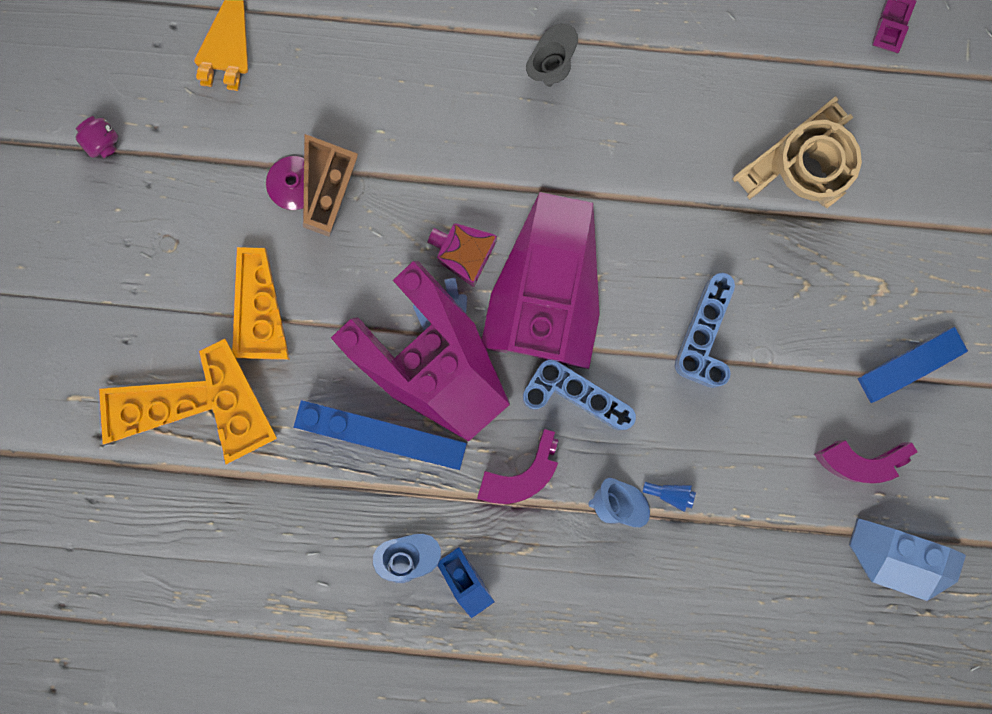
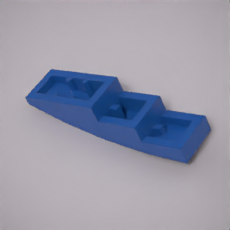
M953 327L890 359L857 379L870 403H874L965 354L968 350L956 328Z

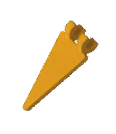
M224 0L194 59L195 64L198 66L196 78L200 80L201 86L212 87L214 69L225 71L223 83L227 84V90H239L240 73L245 74L248 72L244 0Z

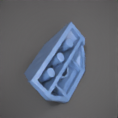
M860 518L856 520L849 543L871 582L926 601L958 582L966 557L965 554L952 548Z

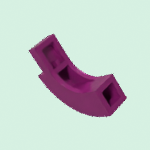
M543 429L535 459L531 466L523 473L516 476H502L485 471L477 499L496 504H511L526 500L542 490L552 478L558 462L548 460L549 454L554 455L558 439L554 438L555 432Z

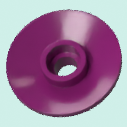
M289 156L282 158L270 168L267 174L266 189L268 195L276 205L283 209H303L304 158ZM296 177L295 184L288 185V178Z

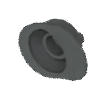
M561 23L552 26L544 33L526 63V72L531 79L543 81L546 86L551 87L568 76L571 70V57L578 44V34L574 27Z

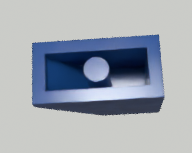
M460 547L439 561L437 566L455 599L471 618L495 602Z

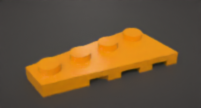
M237 247L232 351L236 359L290 360L267 250L265 248Z
M206 381L99 389L103 445L212 410Z

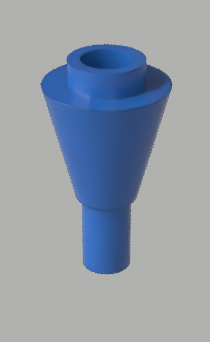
M645 482L643 487V493L660 497L661 500L683 512L686 511V507L692 509L696 492L691 491L692 485L660 486Z

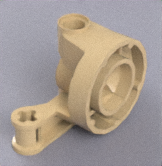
M836 96L732 178L734 182L738 181L747 192L749 200L761 192L779 175L783 178L786 186L796 195L811 201H818L826 209L846 194V190L858 178L862 164L861 150L853 134L843 127L853 116L851 114L848 115L838 104L839 99ZM805 152L810 154V158L819 162L822 173L825 172L827 176L826 178L813 176L806 170L802 157Z

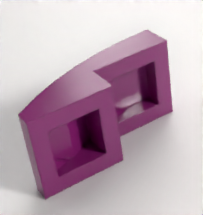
M917 0L885 1L872 46L897 54L900 52L909 29L907 25Z

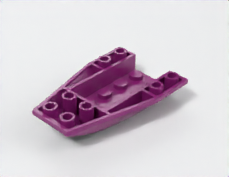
M539 192L491 292L482 342L488 350L503 353L513 352L562 362L563 365L589 370L600 316L593 202Z

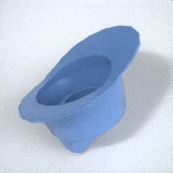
M613 478L605 479L601 488L596 491L594 498L588 502L589 507L595 509L596 514L604 523H622L640 528L646 525L650 518L649 504L640 490Z
M413 534L383 542L377 547L373 555V567L375 572L385 580L395 583H406L413 578L432 572L441 559V548L432 536L426 534Z

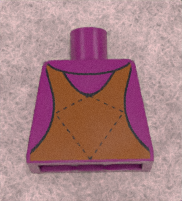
M454 223L449 234L434 228L427 243L440 249L437 261L470 286L475 287L497 242V236Z

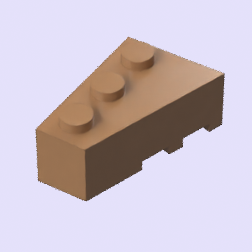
M304 134L303 228L330 237L358 154Z

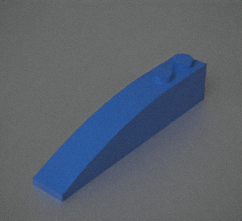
M303 400L300 401L293 427L456 470L461 468L467 445L464 442Z

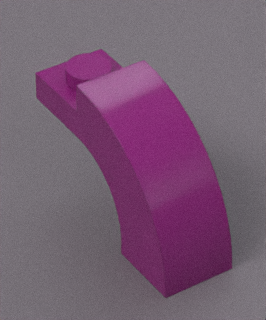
M841 440L818 451L814 456L825 469L844 480L859 483H882L899 477L895 467L899 468L911 462L910 457L918 453L912 442H904L873 459H866L856 454L846 440Z

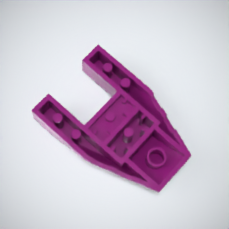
M413 261L392 281L431 323L424 332L395 358L358 317L350 319L331 339L354 364L392 398L465 440L470 441L510 405V402L490 361L489 354L485 345H483L475 323L419 261Z

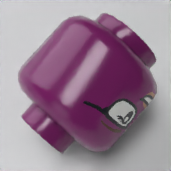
M91 116L76 127V141L90 157L95 158L101 155L105 159L117 150L114 145L118 141V134L104 118L95 119L94 116Z

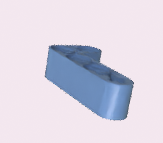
M726 273L716 274L707 281L675 360V370L679 375L710 388L723 386L729 381L731 375L727 364L708 356L735 288L733 278ZM718 282H721V288L724 290L717 295L716 299H711L716 295L718 290V287L715 285ZM705 306H710L715 310L716 315L713 320L705 317L703 313ZM696 331L703 333L705 336V344L702 346L694 342L693 335ZM685 357H691L695 361L696 366L692 372L687 371L683 366ZM712 367L719 369L721 372L719 382H714L709 376V371Z
M547 360L539 366L523 393L525 406L532 410L543 408L553 392L613 429L627 430L634 425L636 420V414L630 406L561 363L553 360ZM547 366L554 367L558 372L557 378L553 381H548L543 377L542 371ZM569 381H577L581 385L579 395L573 396L567 392L566 386ZM533 389H537L543 394V401L538 405L531 404L528 400V393ZM594 395L601 396L605 401V406L601 411L594 410L590 404L591 398ZM612 403L615 404V407L611 410L616 413L626 412L625 418L628 420L627 423L618 424V417L612 413L608 414V417L604 416Z

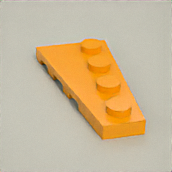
M226 338L200 350L199 354L226 465L276 440L277 436Z

